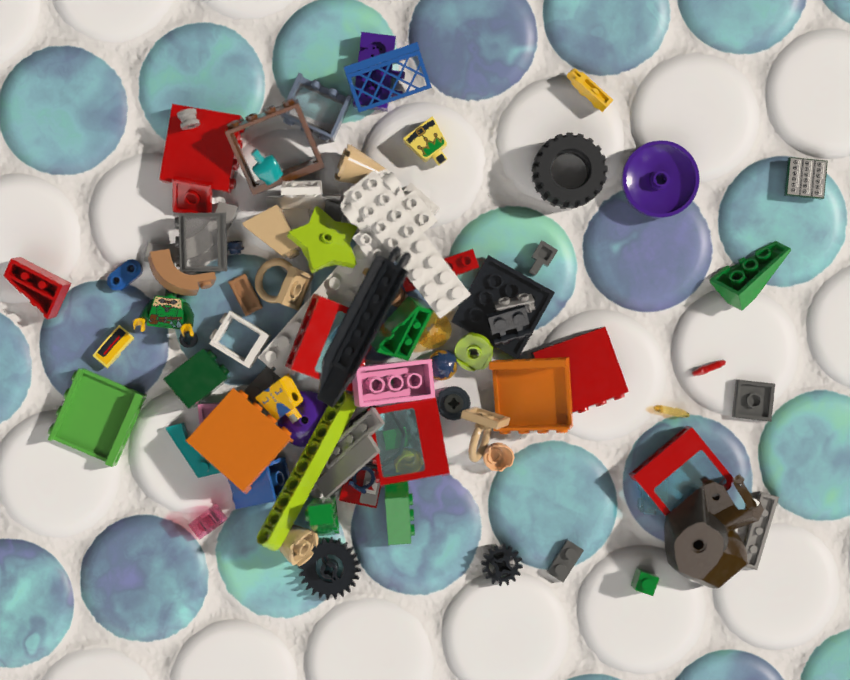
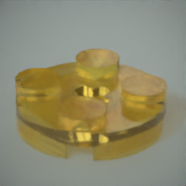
M433 311L418 343L429 349H436L444 345L449 340L452 331L448 318L444 315L439 319ZM431 324L438 328V332H434V335H430V332L427 331V327L429 328Z

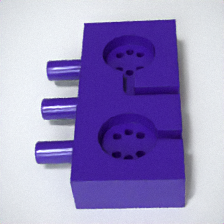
M361 32L358 62L395 50L396 36ZM393 64L390 65L387 71L397 77L400 71L393 70ZM378 69L373 70L369 78L380 83L384 72ZM404 71L400 76L401 79H405ZM369 72L364 73L362 75L367 77ZM386 74L382 85L390 88L393 77ZM359 75L356 76L355 87L362 89L366 79ZM368 80L363 91L374 96L378 85ZM380 86L375 97L385 100L388 98L390 91ZM355 89L356 94H357V97H358L360 91H358V90ZM394 90L400 94H403L402 90ZM362 93L359 98L361 108L368 106L372 97ZM353 99V107L357 108L356 103ZM374 99L373 102H372V104H373V103H376V102H379V101L376 100V99ZM389 103L374 107L371 110L388 111Z

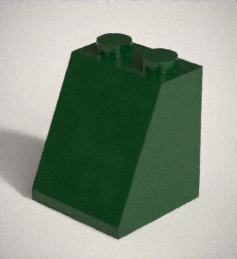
M211 349L200 350L163 379L188 409L197 407L199 403L203 402L231 378L228 375L230 372L224 364L220 365L215 360L217 356Z

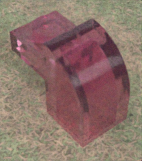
M216 503L188 525L200 540L228 518Z

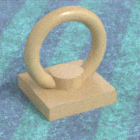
M273 258L263 263L258 269L255 276V288L258 295L264 301L280 303L299 311L313 275L293 267L285 259ZM282 266L288 273L281 285L280 292L277 296L269 295L263 288V276L269 268Z
M478 407L462 411V419L475 422V429L469 444V459L472 462H478L483 457V453L490 440L492 428L500 429L509 425L510 417ZM482 430H484L480 446L477 450L479 437L482 433Z

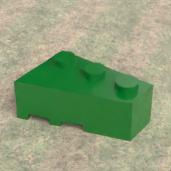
M408 296L379 328L371 346L378 353L408 361L433 313L432 308L424 300Z
M336 496L313 498L307 509H305L306 521H309L312 530L318 536L340 534Z

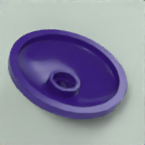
M299 391L303 402L295 407L302 417L306 416L308 418V423H303L302 417L292 423L286 414L277 420L280 429L284 426L292 433L290 437L294 441H289V443L297 447H306L328 407L327 404L317 399L318 393L314 391Z

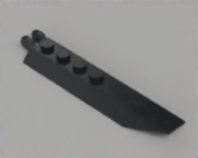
M398 246L393 248L388 259L376 254L323 357L317 399L331 408L335 406L355 377L409 272L404 268L408 265L411 258L409 252H404L398 264L394 263L398 260L402 251Z

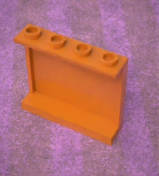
M569 357L507 359L489 362V370H492L495 413L510 417L509 425L500 429H493V431H499L500 434H510L511 431L527 434L531 430H537V433H549V430H556V433H567L573 427Z
M233 388L190 435L186 442L241 491L247 494L252 489V483L289 441L293 442L294 440L290 437L292 433L284 426L280 429L276 425L277 420L270 414L265 416L261 412L263 408L255 401L251 404L247 400L249 396L241 389L237 391Z

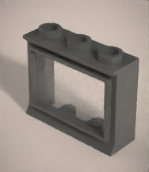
M178 213V217H175V229H179V236L175 237L176 248H179V256H176V267H180L181 272L228 271L226 213Z

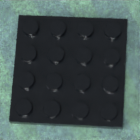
M488 255L468 290L471 295L461 302L451 322L468 332L485 336L495 346L493 338L500 337V334L492 335L487 314L496 312L494 301H498V299L503 297H517V295L522 293L531 294L535 301V310L527 313L529 324L522 326L523 330L530 328L533 333L555 292ZM516 328L507 330L506 335L517 332ZM530 336L525 337V340L519 341L518 339L509 342L507 345L503 346L500 344L495 347L518 359Z

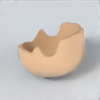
M493 443L483 453L484 464L491 471L502 472L505 468L513 465L515 458L513 451L503 443Z

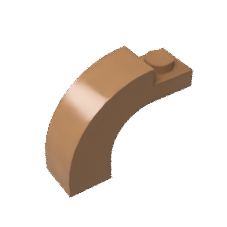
M169 249L149 253L148 261L155 279L164 288L175 294L196 296L199 288L208 289L216 281L215 272L188 275L179 271L173 264Z

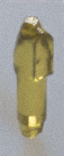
M663 405L654 406L655 411L675 417L687 418L690 416L687 411L680 408Z

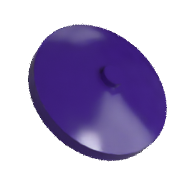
M659 140L640 146L629 156L623 167L621 182L624 195L635 210L648 217L667 218L682 212L692 203L699 188L700 176L694 158L685 148L670 141Z

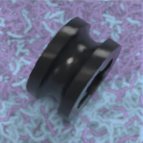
M186 331L184 337L181 333L179 342L183 347L192 348L197 344L198 336L195 332L193 340H191L189 345L188 342H184V338H187L186 334H190V332Z

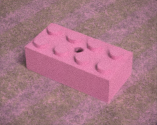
M424 358L363 365L359 367L352 380L354 404L358 407L435 398L432 359Z

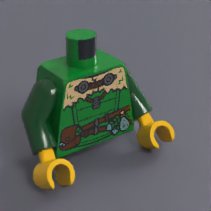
M166 289L165 297L155 296L147 303L139 317L133 321V329L135 330L136 326L141 325V332H144L145 323H147V326L180 329L183 337L185 332L189 331L190 335L193 336L194 313L185 299L176 298L177 294Z

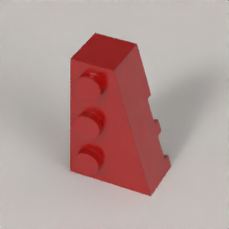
M22 257L11 258L3 275L20 293H23L30 300L33 306H36L44 314L43 316L47 320L57 316L72 284Z

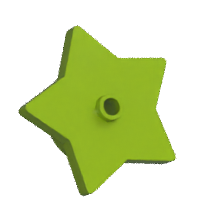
M319 206L314 208L308 224L289 231L287 235L291 241L301 248L308 260L311 273L334 265L354 268L357 264L350 245L357 226L351 223L334 221Z

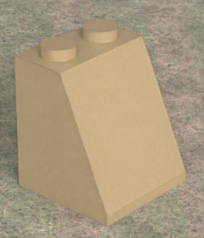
M278 205L242 223L246 229L284 258L293 259L300 255L299 251H301V248L287 237L292 229Z

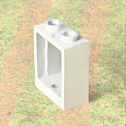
M229 311L228 314L224 313L220 319L222 324L218 330L215 329L212 332L209 344L247 368H252L271 335L232 311ZM233 319L260 335L246 359L219 343Z

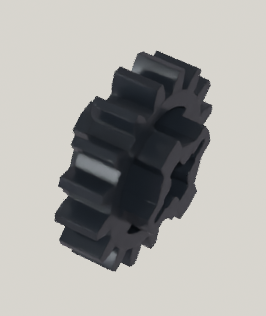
M502 543L501 547L498 548V545L494 544L495 549L487 548L489 554L483 553V557L486 560L481 561V565L485 566L482 568V572H487L485 578H492V584L498 581L499 586H502V582H505L508 586L510 579L515 582L514 576L521 575L518 569L523 568V565L518 562L522 561V558L516 557L519 552L517 550L512 552L513 547L511 545L506 548L505 544ZM503 552L502 555L494 556L496 553ZM511 556L514 559V566L509 563ZM504 561L506 566L499 568L498 562L502 563ZM489 563L495 567L493 573L489 569ZM509 573V575L501 577L502 574Z

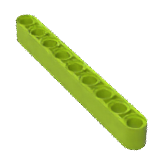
M344 391L333 408L330 406L326 408L258 532V544L272 551H277L282 546L357 407L354 404V397L348 392Z

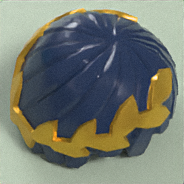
M440 349L430 356L434 379L447 380L456 373L458 363L455 354L451 351Z

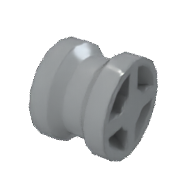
M195 108L185 109L177 113L178 118L181 119L180 126L182 130L192 129L200 125V121L196 118L197 111Z

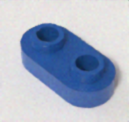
M134 259L125 261L108 276V286L112 290H124L141 276L143 272L142 264ZM131 265L135 268L133 272L129 271ZM118 277L120 281L118 284H115L114 279Z

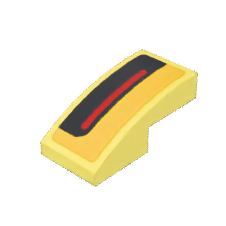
M119 325L93 354V357L108 369L121 355V352L134 340V337Z

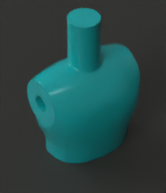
M257 149L251 152V155L257 161L252 170L266 185H271L282 177L283 172L280 169V165L272 154L263 157Z

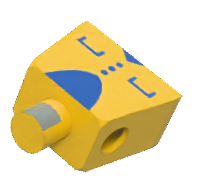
M289 373L255 397L277 420L285 414L292 423L302 417L295 407L303 402V398Z

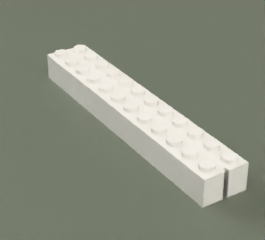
M410 182L403 190L404 195L407 196L415 190L435 216L440 207ZM357 244L352 249L357 262L356 266L349 268L338 265L314 294L350 307L365 277L363 270L370 268L372 264ZM312 296L258 357L270 369L276 368L274 372L281 378L289 373L293 379L298 373L287 368L285 364ZM337 312L327 339L341 324L346 313Z

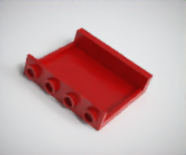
M172 104L159 180L163 183L171 184L173 177L179 176L213 182L212 190L231 194L232 189L234 190L236 186L234 174L235 171H238L239 163L225 134V127H228L227 124L234 120L240 122L244 119L241 115L195 108L197 111L196 118L200 121V125L192 129L182 130L180 126L181 119L178 118L177 113L194 107ZM245 128L234 132L241 149L243 141L240 138L241 133L245 132Z
M606 327L592 330L531 353L533 358L569 357L572 412L578 411V413L588 411V407L595 404L596 407L602 406L607 403L606 400L614 398V400L625 397V393L629 392Z

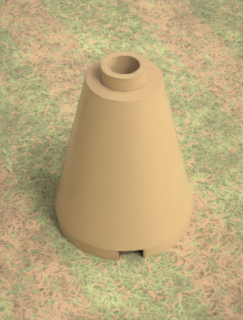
M347 144V148L344 149L337 166L340 170L338 173H335L334 180L357 184L373 170L379 172L386 168L354 146Z
M293 524L279 551L290 564L301 566L314 554L312 549L314 546L317 547L319 537L313 530Z

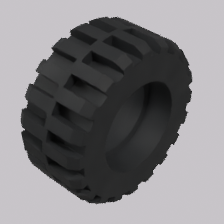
M573 132L566 133V135H556L555 138H550L535 156L531 170L533 171L532 182L535 183L537 193L539 192L542 195L541 198L544 201H549L550 205L554 207L560 206L561 209H574L583 206L600 193L603 184L606 182L607 177L605 175L608 171V166L605 165V154H601L600 151L602 149L599 145L595 146L593 144L594 140L583 138V134L573 135ZM560 155H575L585 164L587 176L579 187L566 189L558 185L551 174L552 164Z

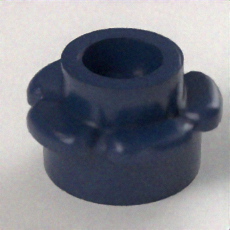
M242 241L227 242V251H230V254H241V250L245 249Z

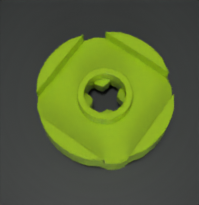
M469 332L467 335L462 336L455 346L456 361L465 370H483L492 360L493 345L485 336ZM469 349H476L479 355L471 356Z

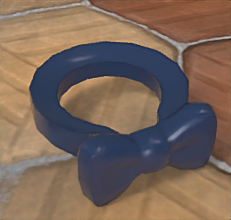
M367 466L359 470H366L370 473L371 481L367 485L360 487L356 484L357 473L352 476V481L348 483L362 494H365L366 489L370 488L375 481L374 471Z

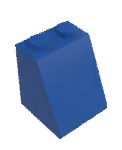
M285 456L274 459L252 483V489L247 494L228 479L232 491V500L236 509L275 502L290 476Z

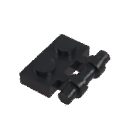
M525 305L487 314L492 335L500 334V337L493 338L495 346L500 344L504 346L511 341L518 339L521 341L525 340V337L532 336L530 328L525 330L522 328V326L529 324ZM516 328L517 332L506 335L507 330Z

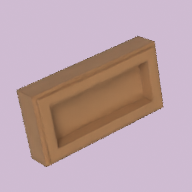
M246 274L228 282L245 316L263 308Z

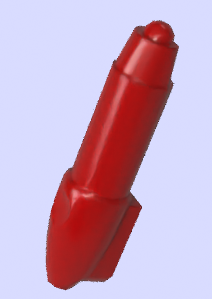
M718 360L700 366L692 371V375L700 376L724 366L726 361Z

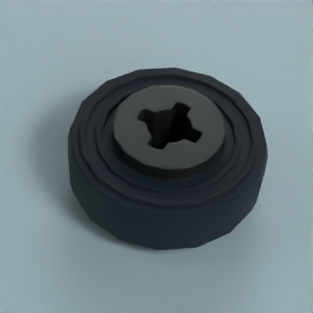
M456 386L446 387L437 397L438 411L441 416L448 420L461 419L462 411L469 409L471 405L467 392Z

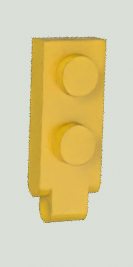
M573 68L567 74V78L578 92L585 96L601 112L613 101L608 94L583 72Z

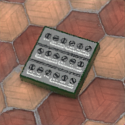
M789 157L787 160L784 196L824 199L828 161Z

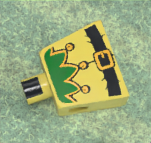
M433 116L403 138V142L425 163L431 158L434 159L438 166L447 161V157L442 152L447 147V143Z

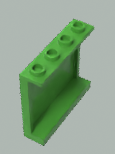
M78 368V371L76 370L71 377V381H73L71 387L64 393L63 398L65 401L56 412L57 419L55 424L53 423L49 428L48 434L50 435L48 440L58 441L100 459L110 467H114L118 464L147 395L85 368Z

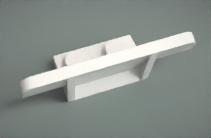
M322 180L283 181L281 185V195L283 196H265L268 208L278 205L280 209L315 208L316 206L325 208L327 200L341 204V195H323Z

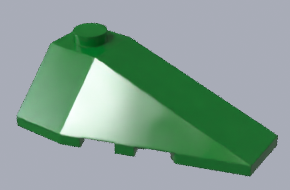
M774 241L755 251V255L747 259L743 257L738 260L739 263L731 267L726 266L722 268L709 281L728 304L743 311L755 300L791 252V248Z

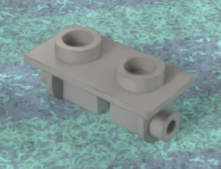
M527 293L519 294L513 298L503 297L498 299V301H494L496 312L519 305H525L527 313L535 310V301L532 295Z

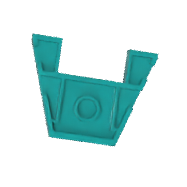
M184 422L166 427L170 437L197 478L221 473L186 442L189 437Z

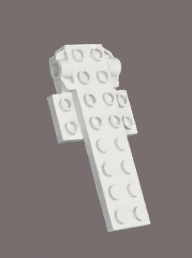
M385 169L379 172L373 170L344 193L345 198L341 203V211L351 224L356 225L360 229V232L352 237L371 263L376 254L388 259L393 248L397 246L402 250L398 260L395 261L397 264L404 252H409L411 258L408 265L404 267L409 271L407 277L439 319L471 295L423 233L438 220L415 190L405 196L398 179L392 172Z

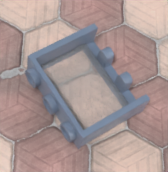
M298 73L287 99H298L311 132L318 134V138L325 142L329 140L334 142L348 108L353 101L352 96L348 95L346 97L341 95L336 89H328L321 86L320 82L316 80L312 82L304 78L301 73ZM295 109L280 114L281 118L284 119V123L290 126L298 125L301 127L300 130L304 132Z

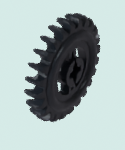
M323 537L322 543L318 541L317 547H313L312 552L314 554L303 565L298 566V568L304 570L299 573V576H305L301 583L308 582L306 590L313 588L312 595L319 592V599L325 594L326 600H329L332 594L336 600L337 593L344 597V590L349 593L351 592L349 585L356 586L353 579H360L355 573L361 572V569L356 567L361 561L354 560L358 553H351L354 547L346 548L348 542L341 544L340 538L334 542L333 537H330L329 542H327L326 538ZM328 554L335 555L342 561L344 571L340 578L337 575L338 563L334 559H329ZM321 558L323 562L320 568L321 575L326 579H331L332 582L324 581L318 576L316 572L318 559ZM327 565L333 567L332 573L329 570L326 571Z

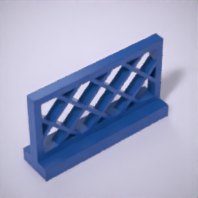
M418 42L343 67L359 113L432 88ZM417 56L419 61L417 70L406 66L409 58ZM406 59L404 64L400 63V61ZM396 63L402 66L398 77L387 72L391 64ZM404 68L415 73L410 83L400 78ZM378 69L384 72L380 83L369 78L373 70ZM369 72L367 77L362 75L364 73ZM386 74L396 79L392 89L382 85ZM417 74L424 77L426 86L418 88L412 84ZM358 75L365 78L362 89L355 87L351 78ZM368 80L378 85L374 96L363 91ZM398 80L409 85L403 94L394 91ZM380 86L390 91L388 98L385 100L375 97ZM410 87L415 88V90L409 91ZM355 89L358 90V91H360L358 97H357V94H356ZM364 93L372 97L370 104L361 108L359 103L361 94ZM374 99H376V100L379 101V102H376V103H373V104H372V102H373Z

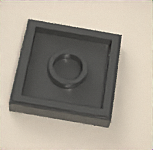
M736 379L732 417L771 422L775 384Z

